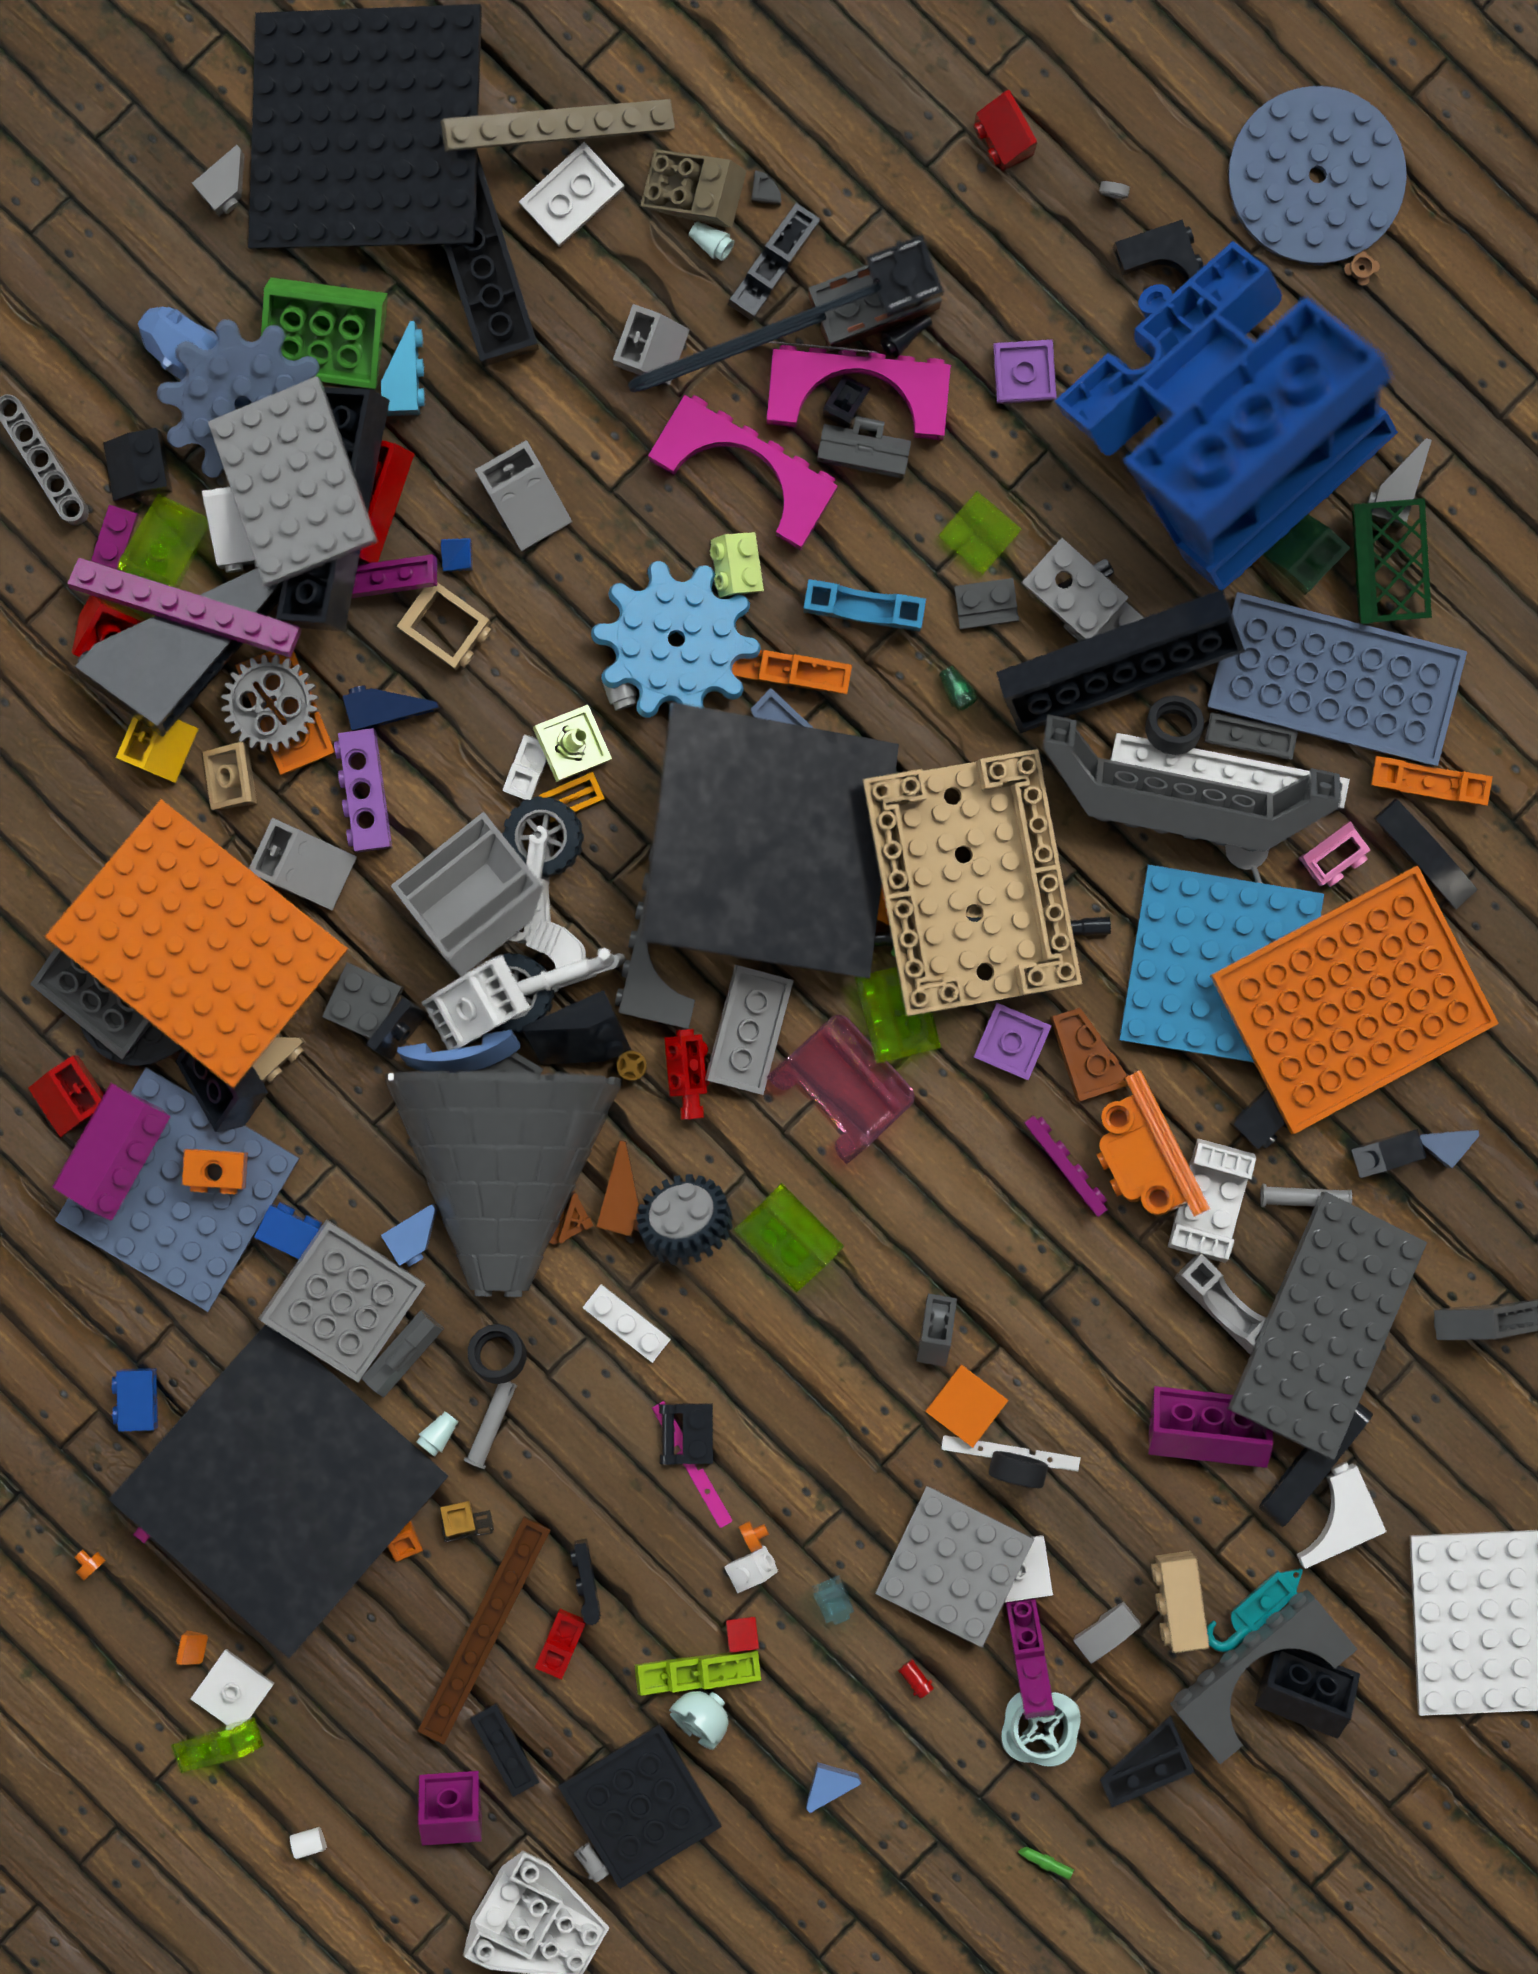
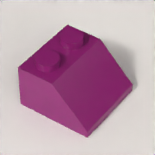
M479 1771L419 1775L418 1826L422 1845L482 1841Z

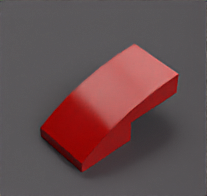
M559 1609L535 1669L562 1680L586 1624L582 1617Z

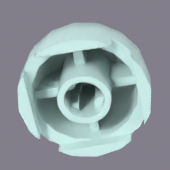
M691 1691L681 1696L669 1709L671 1711L670 1716L687 1735L691 1736L693 1734L699 1738L701 1737L698 1743L708 1749L714 1750L726 1734L729 1721L728 1715L723 1709L725 1702L713 1692L708 1695L702 1691Z

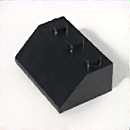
M1301 1649L1272 1651L1260 1681L1255 1706L1338 1739L1351 1720L1360 1673L1340 1665L1334 1668L1325 1659Z

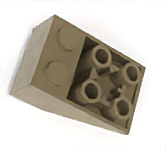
M655 149L640 206L665 214L699 221L704 224L732 228L747 171L729 159Z

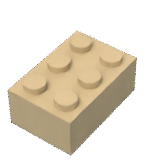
M1191 1551L1156 1555V1564H1151L1153 1581L1160 1588V1593L1155 1594L1157 1610L1164 1617V1623H1159L1162 1641L1170 1647L1173 1653L1209 1648L1197 1558Z

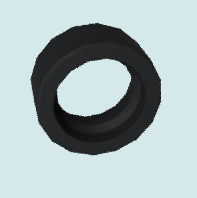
M1174 695L1163 697L1156 701L1150 709L1146 720L1145 733L1148 741L1161 752L1172 755L1184 754L1192 750L1200 740L1204 726V717L1199 707L1185 697ZM1170 713L1180 715L1191 724V732L1187 736L1182 737L1170 736L1158 726V718Z
M501 1324L487 1325L478 1330L471 1338L468 1346V1361L472 1369L484 1381L493 1384L507 1383L515 1379L523 1370L527 1360L526 1347L520 1336L510 1327ZM502 1337L512 1343L514 1348L513 1360L507 1367L501 1370L493 1371L487 1369L480 1359L482 1347L489 1340Z
M995 1451L992 1455L988 1474L993 1478L1011 1484L1030 1488H1043L1048 1464L1024 1455Z

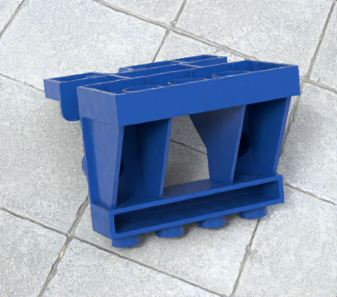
M1234 241L1229 243L1174 294L1168 286L1156 284L1144 290L1140 295L1138 305L1146 319L1135 328L1134 340L1142 351L1154 358L1147 366L1137 370H1130L1127 364L1120 358L1107 353L1055 400L1063 416L1091 438L1104 455L1115 453L1156 415L1159 416L1165 424L1124 461L1144 492L1147 502L1152 505L1185 562L1218 590H1224L1235 579L1240 577L1249 566L1279 539L1283 538L1289 530L1320 502L1329 497L1340 484L1367 460L1372 458L1380 448L1398 433L1388 412L1380 407L1381 387L1393 377L1382 354L1307 297L1302 299L1256 342H1253L1246 336L1248 332L1280 304L1282 293L1269 268Z

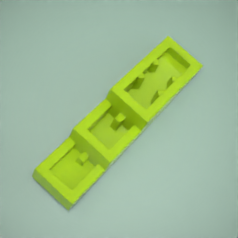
M757 1650L635 1664L637 1693L641 1696L667 1691L679 1692L699 1688L711 1689L761 1681Z

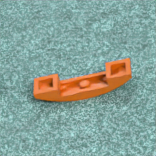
M1375 756L1371 786L1423 797L1488 806L1493 776L1465 771L1458 772Z

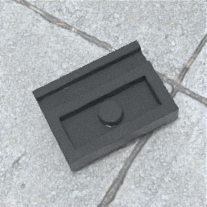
M1013 578L954 586L960 630L1019 622Z

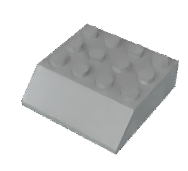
M482 812L391 885L395 893L461 977L533 920L544 888L485 812Z

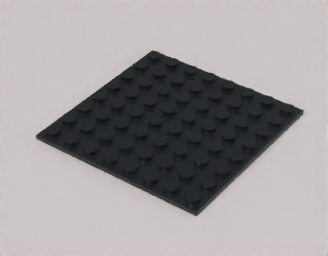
M481 4L256 13L249 249L475 244L477 149L445 151L441 121L449 118L479 116Z
M672 702L640 941L870 978L882 881L863 779L895 774L899 744Z
M265 1324L108 1500L287 1658H290L448 1478V1475L303 1347Z

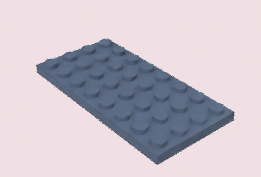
M1236 593L1231 613L1245 652L1218 661L1206 708L1297 730L1298 732L1434 767L1438 766L1467 651L1244 593Z

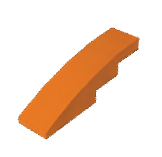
M760 650V654L754 659H739L732 667L735 677L840 694L848 693L852 669L851 664L768 650Z

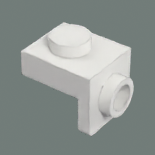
M762 1546L763 1548L732 1561L724 1567L737 1593L765 1582L778 1572L774 1558L768 1552L766 1546Z

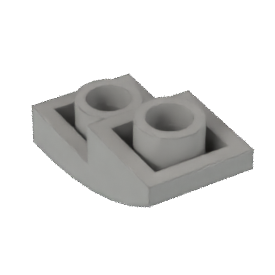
M1123 1601L1102 1614L1096 1623L1075 1635L1073 1641L1089 1662L1093 1663L1141 1627V1623Z

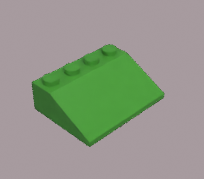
M270 277L264 287L261 336L268 326L276 325L282 328L285 333V340L281 348L283 356L291 361L299 360L305 356L314 357L319 363V372L316 376L321 379V382L376 389L386 322L388 293Z

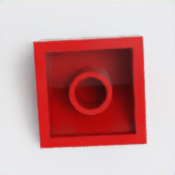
M1010 89L1003 92L976 113V123L973 124L975 132L980 140H986L990 147L987 150L988 156L994 166L999 164L1002 172L1034 155L1038 141Z

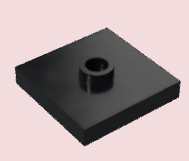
M402 998L369 1039L367 1045L374 1051L392 1060L397 1054V1047H402L428 1013L408 999Z

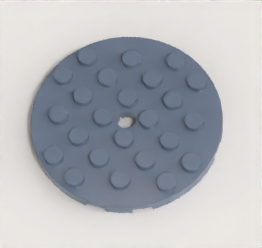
M1309 86L1290 90L1274 97L1262 105L1248 119L1232 149L1228 167V184L1236 215L1245 230L1258 244L1278 257L1297 261L1299 264L1324 265L1341 260L1345 261L1354 257L1356 254L1371 247L1386 232L1398 214L1403 201L1406 187V162L1402 145L1395 130L1376 107L1365 99L1342 89ZM1314 168L1323 169L1325 180L1321 183H1314L1309 177L1310 170Z

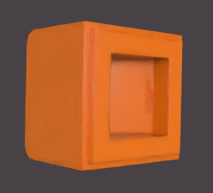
M411 1520L388 1545L395 1562L423 1551Z
M187 1630L181 1636L176 1659L177 1664H201L204 1659L208 1636Z

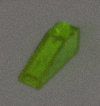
M253 1717L176 1742L171 1746L181 1773L241 1758L264 1746V1743Z

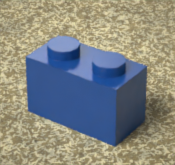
M279 1202L278 1206L274 1204L269 1206L254 1238L299 1259L321 1228L322 1222L308 1215L303 1219L294 1214V1208Z
M157 1368L120 1369L116 1371V1376L112 1377V1393L117 1394V1406L113 1407L112 1413L113 1424H118V1431L157 1429Z

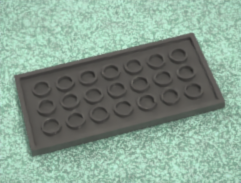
M1326 1191L1321 1192L1228 1406V1410L1328 1459L1335 1460L1427 1242Z

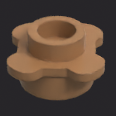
M1362 251L1354 256L1355 258L1351 263H1347L1344 266V272L1346 275H1352L1360 286H1365L1369 283L1370 276L1379 271L1380 265L1378 261L1373 260L1365 251ZM1363 265L1365 269L1361 271L1359 266Z

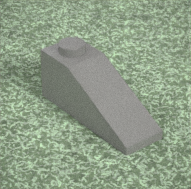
M1426 438L1379 486L1375 493L1370 492L1367 503L1414 499L1432 440ZM1399 506V507H1389V508H1390L1393 512H1396V511L1400 508V506ZM1406 506L1398 515L1406 523L1411 506ZM1384 508L1371 509L1372 520L1386 524L1393 516ZM1397 519L1390 524L1400 529L1404 527Z

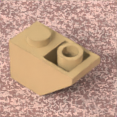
M276 1037L252 1067L255 1068L263 1082L267 1080L271 1083L283 1072L280 1067L287 1060L292 1063L304 1052L301 1047L306 1042L303 1038Z

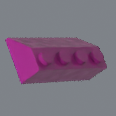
M110 1083L52 1188L84 1208L112 1221L171 1116L162 1108Z
M1154 1386L1149 1426V1455L1267 1468L1273 1447V1431L1228 1410L1233 1395Z

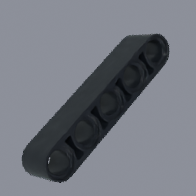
M1359 1402L1335 1460L1328 1459L1305 1447L1262 1500L1259 1509L1281 1527H1284L1368 1424L1373 1413Z

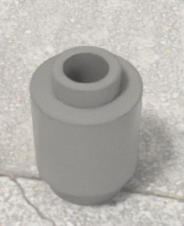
M626 683L617 688H609L603 684L609 703L614 706L615 711L637 704L636 696H638L635 685Z

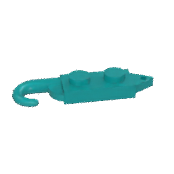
M1298 1568L1283 1572L1276 1570L1233 1608L1230 1619L1236 1632L1226 1641L1221 1642L1214 1638L1213 1629L1217 1623L1216 1621H1211L1207 1626L1209 1646L1219 1652H1228L1241 1644L1247 1634L1257 1631L1266 1623L1267 1618L1271 1614L1280 1611L1298 1593L1296 1590L1303 1569ZM1295 1572L1298 1573V1576H1297V1577H1294V1576H1293V1574H1294Z

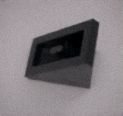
M844 374L825 404L823 416L849 429L870 388Z

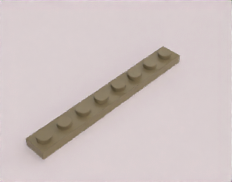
M671 99L449 118L441 121L445 151L665 132L675 129Z

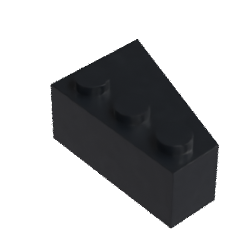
M1171 1716L1165 1719L1100 1778L1112 1808L1195 1773Z

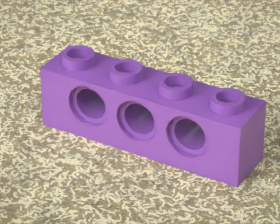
M372 728L338 733L339 741H334L336 758L342 759L343 770H338L340 787L346 788L347 799L342 800L344 816L350 817L351 829L346 830L349 847L354 846V851L357 853L393 848L376 730ZM356 754H363L366 758L365 766L359 770L353 769L351 766L352 757ZM361 783H366L370 787V794L365 799H358L355 796V788ZM370 812L374 816L373 825L367 829L361 828L359 825L360 816L363 813Z

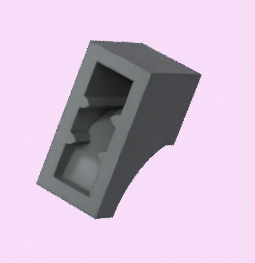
M928 1293L916 1362L946 1367L952 1342L957 1298Z

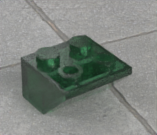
M1307 514L1283 538L1279 539L1269 548L1263 556L1306 595L1350 547L1328 526Z

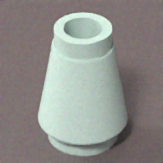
M699 221L692 226L689 232V237L714 260L717 258L721 261L726 259L734 246V240L730 238V234L702 224Z
M444 1411L442 1415L419 1433L420 1438L416 1442L435 1457L438 1452L442 1453L458 1421Z

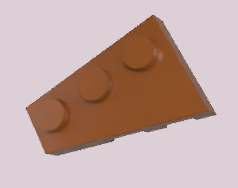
M1081 1008L1050 1017L1077 1102L1128 1086L1125 1078L1129 1075L1125 1073L1118 1063L1119 1061L1104 1044L1100 1034Z

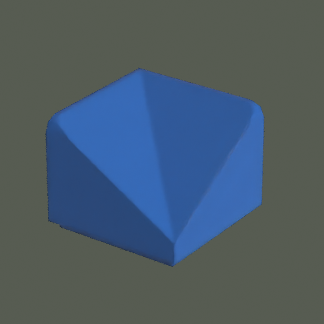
M441 539L443 572L472 571L471 539Z

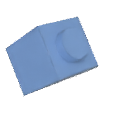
M434 1203L381 1235L399 1266L406 1262L408 1267L424 1258L421 1252L428 1248L437 1211Z

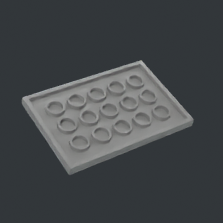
M316 376L208 421L264 585L267 587L377 542L319 377Z

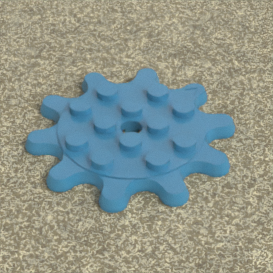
M655 561L648 567L649 584L644 590L634 591L623 583H616L610 587L609 599L618 607L620 612L619 618L613 623H598L591 630V638L598 645L611 647L616 654L615 662L602 673L601 679L603 684L609 688H617L626 683L635 685L640 693L636 706L639 715L645 718L653 717L658 712L661 704L666 701L704 708L703 698L712 691L719 692L731 700L738 699L742 695L744 687L742 682L733 674V664L739 659L756 658L760 654L761 646L755 638L742 636L736 630L737 620L749 611V600L739 594L728 599L717 598L712 591L715 573L711 567L706 565L699 566L695 569L689 580L680 582L672 578L670 569L665 562ZM675 632L682 635L685 641L679 647L672 646L668 642V637Z

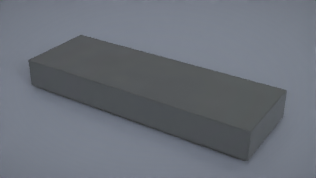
M1210 713L1204 742L1292 760L1298 731Z

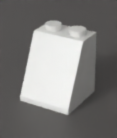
M231 487L202 491L217 566L220 569H225L226 573L243 571V566L255 564V568H258Z

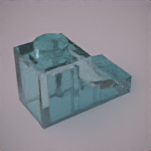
M840 1575L813 1586V1595L826 1623L833 1621L834 1625L851 1618L849 1614L854 1612V1608Z

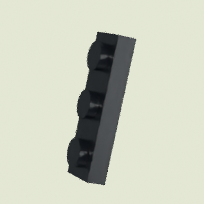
M497 1702L470 1717L513 1797L540 1782Z

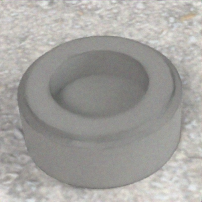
M1101 181L1099 193L1111 198L1126 199L1129 195L1130 186L1116 182Z

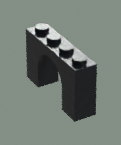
M1183 219L1117 241L1113 246L1122 276L1153 265H1166L1177 270L1187 282L1204 267L1200 255L1194 254L1191 245L1194 243V236L1190 226L1185 227Z

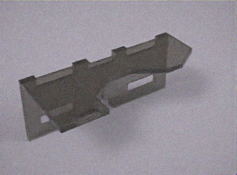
M491 1511L473 1513L476 1531L473 1534H462L453 1538L446 1537L443 1520H441L444 1542L493 1533L494 1526ZM487 1515L486 1519L476 1520L478 1516ZM489 1527L490 1529L487 1531L478 1532V1529Z

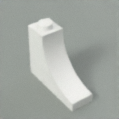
M1347 1462L1340 1463L1332 1467V1473L1326 1475L1331 1493L1330 1514L1319 1537L1305 1550L1296 1554L1300 1564L1305 1569L1387 1532L1358 1467L1353 1463L1350 1465Z

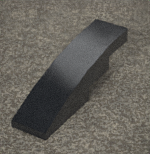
M795 203L766 243L762 253L747 272L743 282L729 299L728 305L753 321L820 222V218L798 203Z
M1395 798L1374 818L1407 860L1415 866H1419L1425 879L1435 886L1452 908H1459L1478 890L1439 843L1398 799Z

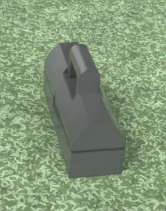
M856 416L853 429L824 424L817 462L904 479L911 441L882 435L885 421ZM859 429L877 432L876 438L858 435Z
M423 1309L420 1310L363 1375L362 1379L377 1394L385 1397L445 1328Z

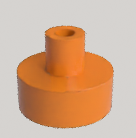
M748 1521L739 1526L751 1553L763 1548L759 1539L769 1535L765 1524L754 1528L751 1522Z
M82 1550L74 1557L82 1565L76 1573L85 1581L106 1560L99 1552L90 1557Z

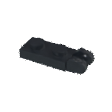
M586 1538L575 1540V1549H570L573 1567L578 1566L580 1578L576 1579L578 1595L584 1596L585 1599L581 1608V1614L586 1625L589 1624L590 1626L599 1622L601 1611Z

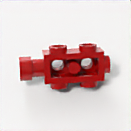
M694 1029L676 1030V1036L664 1037L669 1096H682L681 1120L705 1118L704 1106H700L699 1094H706L707 1086L710 1084V1081L705 1080L707 1071L705 1070L704 1057L707 1055L708 1047L703 1041L702 1034L694 1035Z

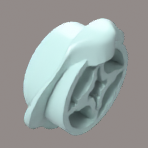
M1020 1692L1011 1698L1005 1711V1721L1001 1733L1004 1750L1020 1762L1036 1763L1042 1766H1057L1064 1763L1072 1756L1077 1744V1734L1081 1721L1078 1705L1068 1696L1053 1692V1703L1057 1709L1055 1715L1028 1719V1728L1019 1737L1018 1724L1024 1709ZM1063 1719V1734L1057 1744L1053 1730L1060 1722L1059 1720ZM1038 1721L1042 1723L1047 1722V1725L1044 1727L1046 1731L1044 1734L1035 1733V1730L1038 1728L1036 1724ZM1042 1739L1050 1750L1033 1752L1024 1745L1028 1742Z

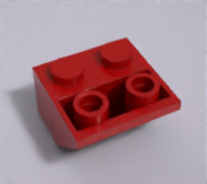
M79 1056L69 1057L44 1074L28 1088L60 1138L91 1119L104 1096Z

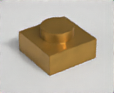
M470 1501L440 1507L447 1538L476 1531Z

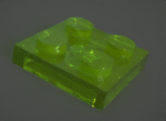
M976 491L938 537L983 575L1022 529L981 493Z

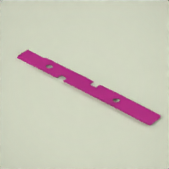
M658 1404L652 1407V1410L662 1426V1414L659 1413ZM674 1419V1447L679 1445L681 1451L677 1454H683V1433ZM684 1464L718 1526L722 1528L731 1523L732 1519L704 1469L698 1470L695 1466L696 1464ZM705 1489H709L710 1493L706 1494Z

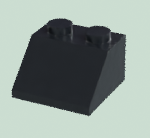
M157 428L126 433L103 443L114 502L172 491L163 436Z

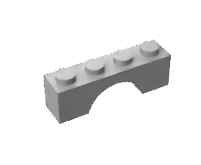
M1202 1254L1193 1257L1174 1279L1251 1355L1266 1317L1257 1314L1246 1306L1224 1281L1223 1274Z

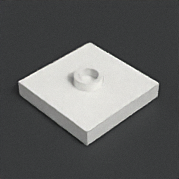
M1044 1535L1032 1537L1034 1542L1005 1602L1053 1595Z
M225 1649L193 1694L191 1700L234 1731L240 1733L272 1688L274 1682Z

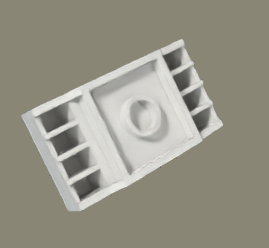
M503 955L465 974L421 1002L425 1006L429 1018L431 1017L435 1029L438 1030L441 1040L444 1041L448 1050L463 1048L471 1044L485 1033L531 1008L517 985V981L511 974L510 968H508L504 961Z
M1197 1138L1189 1167L1210 1210L1194 1217L1188 1204L1178 1207L1168 1243L1169 1248L1194 1255L1202 1254L1205 1258L1223 1263L1229 1260L1234 1243L1232 1236L1248 1178H1252L1256 1162L1255 1154Z

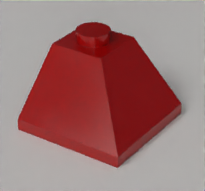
M90 595L79 615L72 654L80 657L83 652L89 651L94 644L137 625L146 619L127 606Z

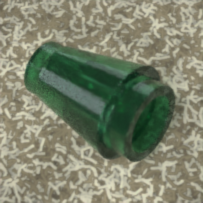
M950 666L940 672L939 677L952 707H956L958 711H963L978 700L975 694L977 690L954 666Z

